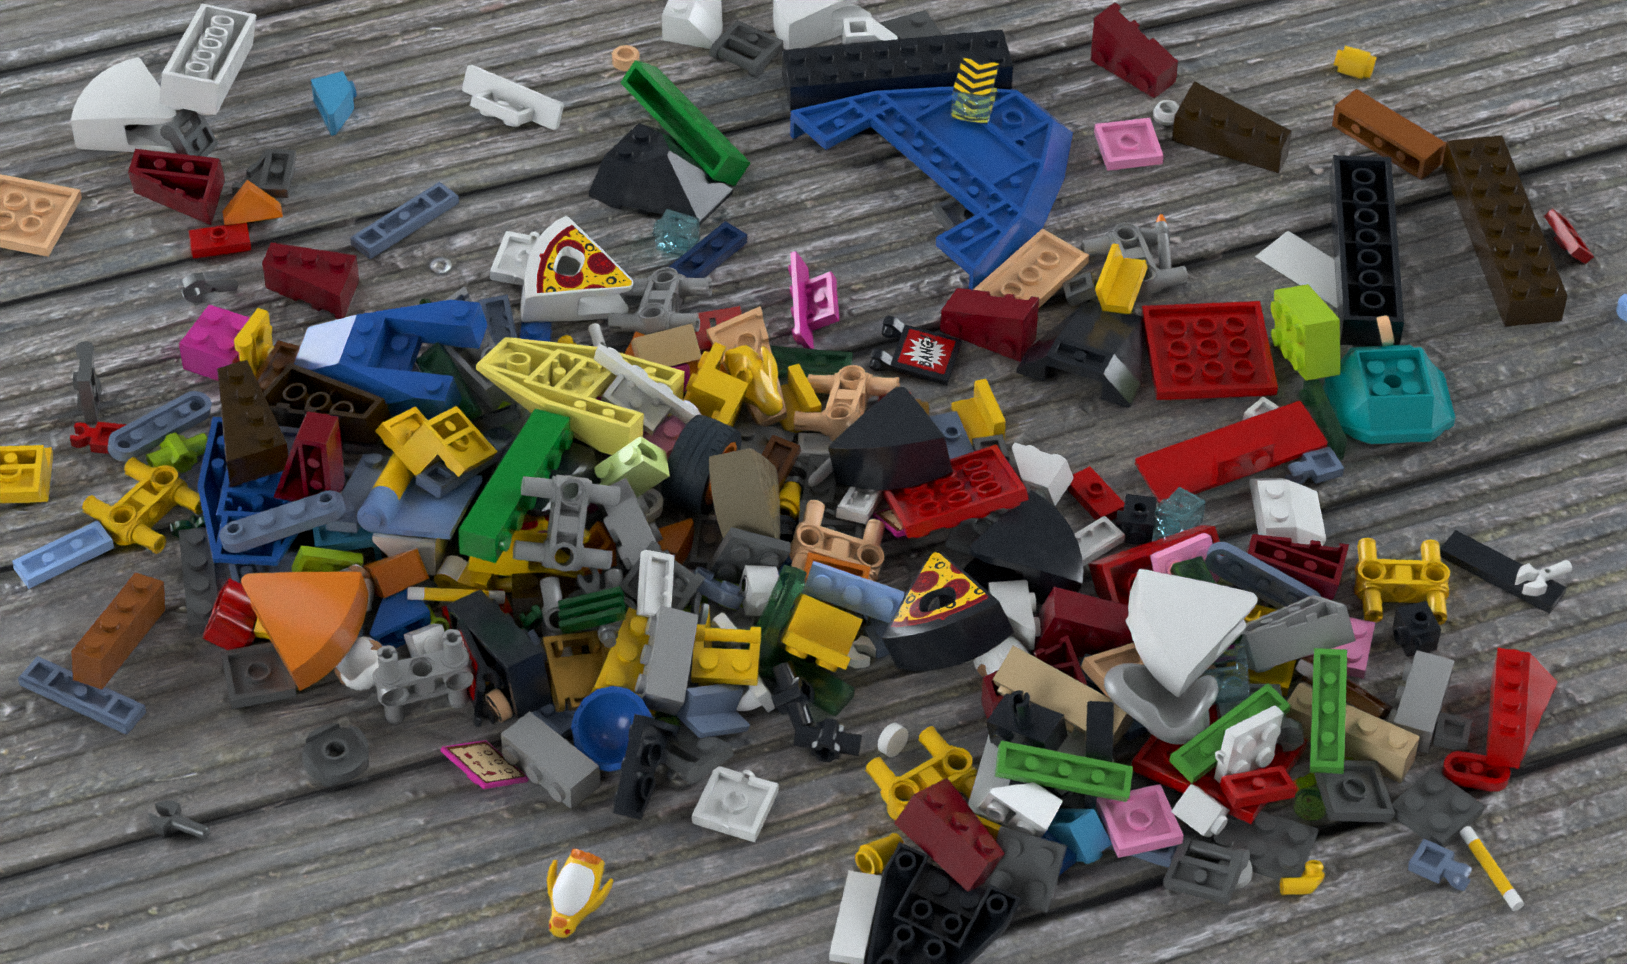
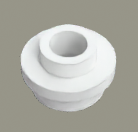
M1162 100L1154 108L1153 118L1162 125H1173L1174 115L1179 105L1172 100Z

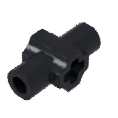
M792 661L773 667L772 671L778 687L773 689V696L771 697L774 707L782 715H789L794 730L796 725L810 726L814 724L808 706L814 703L815 692L812 684L805 677L797 676Z
M825 718L823 721L816 723V728L796 725L793 746L811 749V755L815 756L818 761L830 763L832 760L839 759L840 754L859 756L862 735L844 732V726L840 725L837 720Z

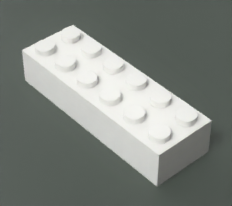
M201 4L162 72L159 104L167 105L174 110L187 109L196 111L198 114L205 116L216 115L253 46L256 14Z

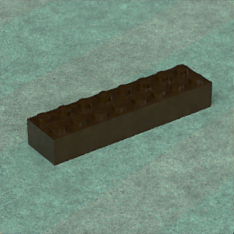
M1503 135L1448 140L1446 142L1442 167L1504 327L1562 321L1568 295Z

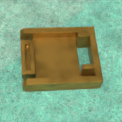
M598 631L542 637L540 645L547 656V662L544 664L556 712L565 711V701H567L569 711L577 710L583 699L592 693V689L610 651V648L605 647L604 643L599 640ZM588 645L590 654L561 657L565 647Z

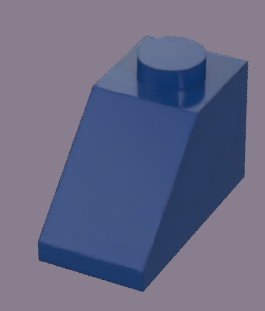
M407 588L383 598L369 633L370 638L378 641L382 646L390 645L398 648L406 644L403 634L430 625V610L422 600H407Z

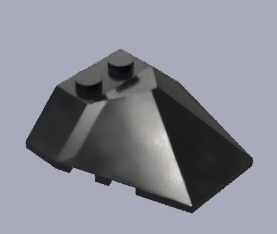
M638 123L605 154L589 190V197L612 208L621 209L622 206L636 208L638 213L647 215L648 211L664 214V219L700 226L733 194V189L727 183L712 179L670 134L642 123Z

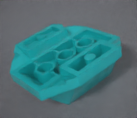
M1411 345L1351 347L1340 360V375L1329 376L1324 380L1323 388L1333 432L1342 435L1347 433L1353 438L1368 444L1427 442L1434 440L1445 430H1449L1454 426L1456 417L1445 375L1431 362L1422 347L1414 348Z

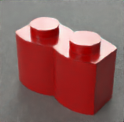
M229 578L223 585L202 639L226 650L248 647L255 638L252 628L257 621V616L241 583Z

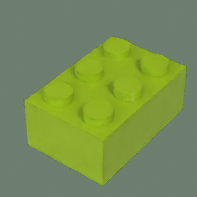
M1309 284L1274 290V301L1271 302V313L1275 319V329L1271 330L1273 345L1279 348L1284 358L1290 361L1294 370L1298 371L1305 380L1340 375V319Z

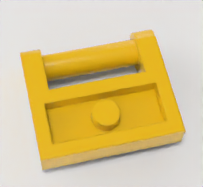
M260 308L256 309L234 339L235 349L239 352L240 361L247 360L254 375L274 348L269 312Z
M697 624L692 661V683L757 686L761 627H751V630L706 628L705 624ZM705 641L750 643V649L705 648Z

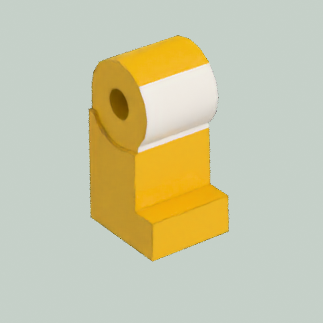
M447 556L434 576V582L438 588L496 591L495 582L499 575L468 570V562L457 556Z

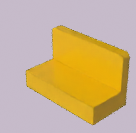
M1112 243L1095 291L1102 311L1131 314L1148 266L1146 260L1123 258L1119 244Z
M796 364L788 366V384L780 385L787 411V418L781 420L780 423L785 431L794 433L801 432V430L795 431L794 415L796 411L814 413L821 412L822 408L801 366Z
M987 379L976 380L974 382V398L952 402L951 410L952 412L957 411L971 445L973 438L1003 434L1005 440L1006 420Z

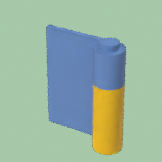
M393 453L357 513L358 523L363 529L372 533L451 539L482 483V476L475 475L439 499L416 485V476Z

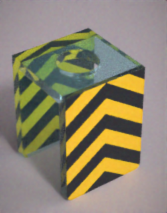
M967 58L962 59L953 88L951 118L988 124L997 95V89L993 88L999 64Z

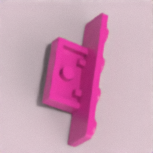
M797 251L790 253L791 264L788 265V271L792 278V285L789 287L793 299L791 314L795 328H792V335L798 345H802L807 353L814 351L813 331L839 321L837 282L831 271L809 280L807 265Z

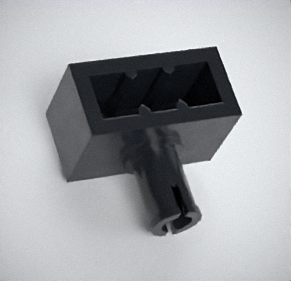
M1023 690L1015 691L1011 695L1006 693L986 721L990 743L997 747L1001 741L1058 751L1068 736L1064 714L1030 702L1029 693L1026 692L1023 695Z

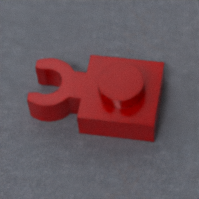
M97 421L95 428H91L85 423H75L74 429L77 435H70L71 446L83 448L90 445V450L93 453L109 454L107 450L109 436L127 424Z

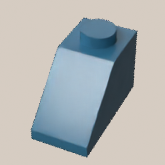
M343 71L311 79L313 101L331 136L339 132L354 111L353 98L357 97L353 81H348Z
M1059 809L1047 831L1077 854V862H1084L1085 864L1092 863L1101 858L1103 855L1102 851L1112 845L1094 809Z

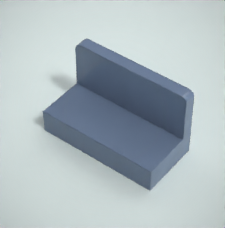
M716 684L686 688L684 704L676 715L699 738L747 732L750 724L736 711L744 691L740 685Z

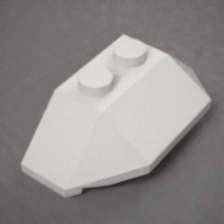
M1283 478L1250 479L1249 484L1258 535L1291 538L1292 543L1309 544L1311 540L1320 541L1321 546L1325 544L1326 535L1317 491Z

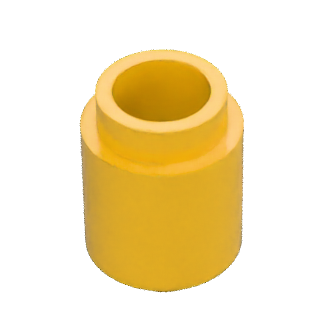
M1345 45L1344 50L1338 49L1333 65L1338 66V73L1362 80L1363 77L1370 79L1377 57L1371 56V52Z

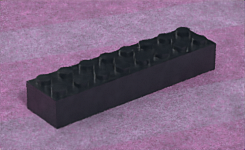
M1002 29L782 50V78L789 109L792 111L873 91L954 87L962 59L964 58L999 64L992 89L1012 90L1013 63Z
M1333 155L1329 185L1338 318L1340 319V345L1382 346L1376 318L1386 315L1387 317L1389 316L1394 337V343L1390 346L1400 345L1404 327V311L1391 157Z

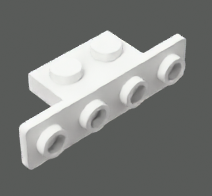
M474 65L467 66L462 91L472 95L470 106L479 109L482 115L500 118L504 124L512 127H519L521 124L533 121L552 130L559 128L564 107L562 102Z
M601 344L597 347L594 360L617 376L602 395L601 401L644 413L643 430L650 435H653L669 413L685 424H688L695 415H702L693 403L679 399L667 385L660 382L656 383L648 377L644 369L637 365L632 366L623 360L621 354L611 347L606 348Z

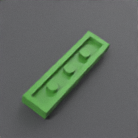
M1314 648L1310 772L1344 774L1346 649Z
M1267 683L1172 753L1169 761L1193 784L1217 766L1218 761L1215 758V752L1221 750L1226 729L1274 705L1286 715L1289 713L1291 705Z
M1001 741L998 746L994 777L1025 783L1035 782L1040 786L1127 802L1130 795L1133 766Z

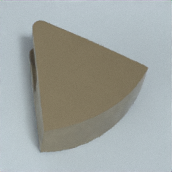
M751 448L709 456L713 503L723 539L730 528L733 527L780 540V498L776 467L767 458Z

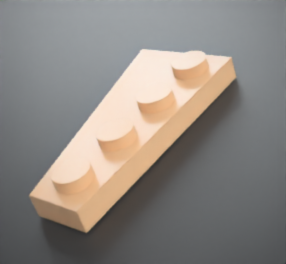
M761 306L706 330L707 337L712 346L715 342L726 346L725 352L742 345H748L754 349L762 359V346H765L771 352ZM723 356L722 364H723V366L725 367L727 373L729 374V372H728V370H727V368H726V365H725V363H724V361H725V356ZM777 379V388L783 400L784 408L778 414L768 417L756 406L745 403L757 425L767 427L787 418L779 379Z

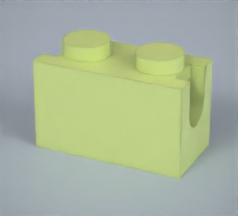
M641 436L594 467L595 474L601 479L599 485L610 486L626 478L636 497L641 496L670 476L666 451Z

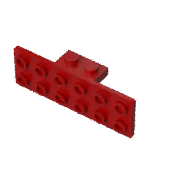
M1296 401L1135 458V465L1154 497H1157L1159 505L1164 506L1302 457L1304 453L1326 448L1328 442L1303 403Z

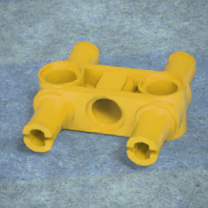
M132 457L124 466L125 475L139 482L112 506L102 502L93 495L88 496L82 504L83 513L101 522L102 527L111 533L112 539L116 544L130 545L138 543L153 553L159 554L166 546V537L151 528L178 504L191 510L196 515L202 514L200 497L197 492L188 488L185 480L179 478L178 472L174 467L169 465L151 467Z
M1362 538L1358 541L1359 561L1355 566L1356 580L1354 592L1362 600L1364 620L1375 623L1380 622L1383 616L1382 602L1419 603L1427 601L1438 624L1442 625L1447 621L1446 600L1449 596L1448 582L1450 570L1441 562L1438 541L1430 539L1421 543L1422 560L1377 559L1376 541L1374 539Z
M933 726L924 729L918 739L933 758L911 771L896 777L881 757L874 758L866 765L865 772L881 789V798L887 804L889 816L894 820H897L915 793L945 778H948L957 791L963 792L970 800L978 772L972 765V756L966 749L949 745Z

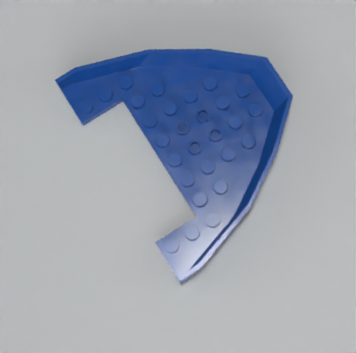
M954 87L873 91L790 111V137L795 139L807 133L825 150L871 126L975 216L936 237V246L969 274V289L971 290L978 286L1044 227L1065 179L1073 137L1071 130L1038 103L1018 90L1011 89L991 90L996 91L997 95L988 124L951 118L960 92L954 91Z

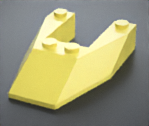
M505 337L476 364L478 372L532 413L534 409H539L570 417V431L573 432L574 437L600 452L613 455L638 437H643L644 413L596 399L598 396L602 397L617 377L594 360L597 347ZM620 353L623 360L632 366L637 365L644 369L649 378L656 383L660 382L667 385L673 391V394L683 401L685 371Z

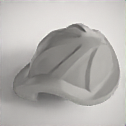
M1123 663L1111 668L1104 678V687L1110 699L1145 726L1152 735L1162 741L1172 744H1186L1210 726L1209 708L1218 696V683L1211 676L1206 675L1197 679L1179 697H1176L1164 688L1145 665Z

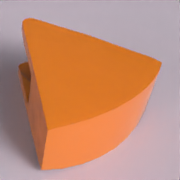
M361 572L249 573L241 579V584L251 601L253 611L299 691L315 684L331 672L342 661L356 641L364 622L369 595Z

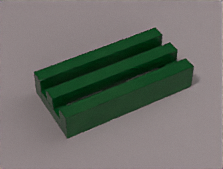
M620 586L558 601V607L560 608L558 613L561 620L559 628L563 634L626 620L624 592ZM615 607H617L616 609H611V610H607V611L600 612V611H602V610H606V609H610V608H615ZM587 614L586 616L569 619V618H572V617H576V616H581V615Z

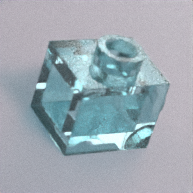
M667 209L661 220L657 219L653 227V236H656V249L678 256L684 255L700 240L699 218Z
M1178 487L1167 500L1163 499L1159 503L1155 512L1156 516H1158L1156 530L1167 537L1199 526L1203 522L1205 500Z

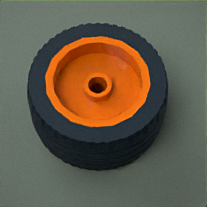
M700 414L695 415L682 430L669 456L668 468L670 476L662 481V497L693 513L706 515L712 511L714 503L709 473V456L741 450V433L735 428L711 417Z

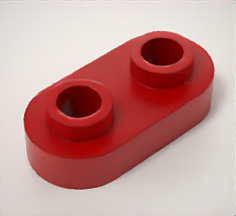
M1455 751L1445 757L1442 774L1458 786L1498 792L1507 787L1511 770L1510 767L1486 764V756Z

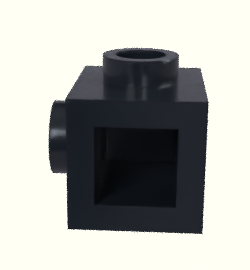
M1126 494L1124 511L1117 510L1116 527L1125 534L1123 543L1143 545L1152 542L1157 497Z
M1427 601L1397 607L1392 627L1395 642L1397 645L1402 646L1406 656L1415 655L1416 650L1425 653L1437 650L1441 628Z

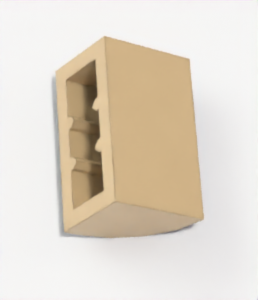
M692 323L636 337L631 341L635 357L668 367L701 358Z

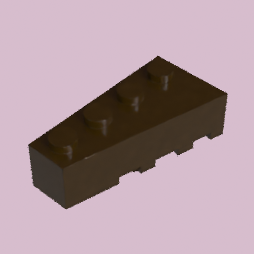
M1194 81L1174 115L1172 141L1279 174L1289 154L1292 130Z
M244 360L217 368L230 487L284 471L289 457L287 442L248 361Z
M290 363L263 392L278 426L300 428L307 411L338 417L341 440L375 445L381 439L375 430L381 423L391 419L384 398Z

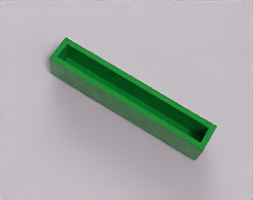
M635 60L620 83L712 179L735 186L750 165L747 158L658 67Z
M539 409L533 410L459 528L460 554L496 563L502 552L508 551L515 531H520L524 522V516L528 510L534 508L537 497L521 495L523 476L549 479L552 470L558 469L565 449L569 450L573 442L574 434L570 431V417Z

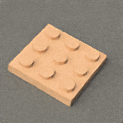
M0 174V247L49 257L82 199L81 190Z

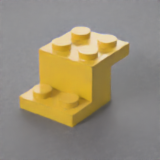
M715 342L710 352H703L697 366L699 370L697 374L692 373L686 386L688 391L683 401L687 400L693 403L702 415L734 427L739 417L749 383L719 371L726 346Z
M415 406L381 423L375 430L383 439L384 444L393 450L404 463V466L415 476L442 459L447 468L460 477L491 460L498 452L457 406L430 420H427Z
M44 445L0 446V504L48 502L53 463L52 447L44 448Z
M797 591L792 602L795 606L780 639L781 642L786 644L785 650L805 660L808 654L816 657L814 663L833 672H836L838 667L846 670L851 659L848 653L863 619Z

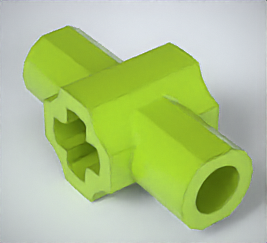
M176 432L169 434L159 444V450L146 454L147 464L151 467L169 465L181 474L190 471L192 466L198 462L197 457L205 453L208 438L205 433L188 439L184 435H178Z

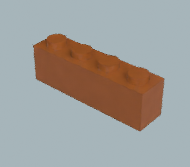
M1355 89L1335 105L1333 127L1382 157H1391L1392 163L1418 179L1423 180L1443 164L1446 142L1360 90Z
M134 573L72 649L73 680L99 689H103L164 613V581L140 573Z

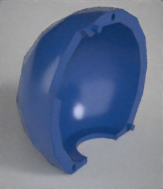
M617 686L597 689L583 699L574 713L571 725L574 746L599 766V770L608 772L621 770L622 760L626 755L629 741L628 732L633 723L634 714L653 718L642 698L630 689Z

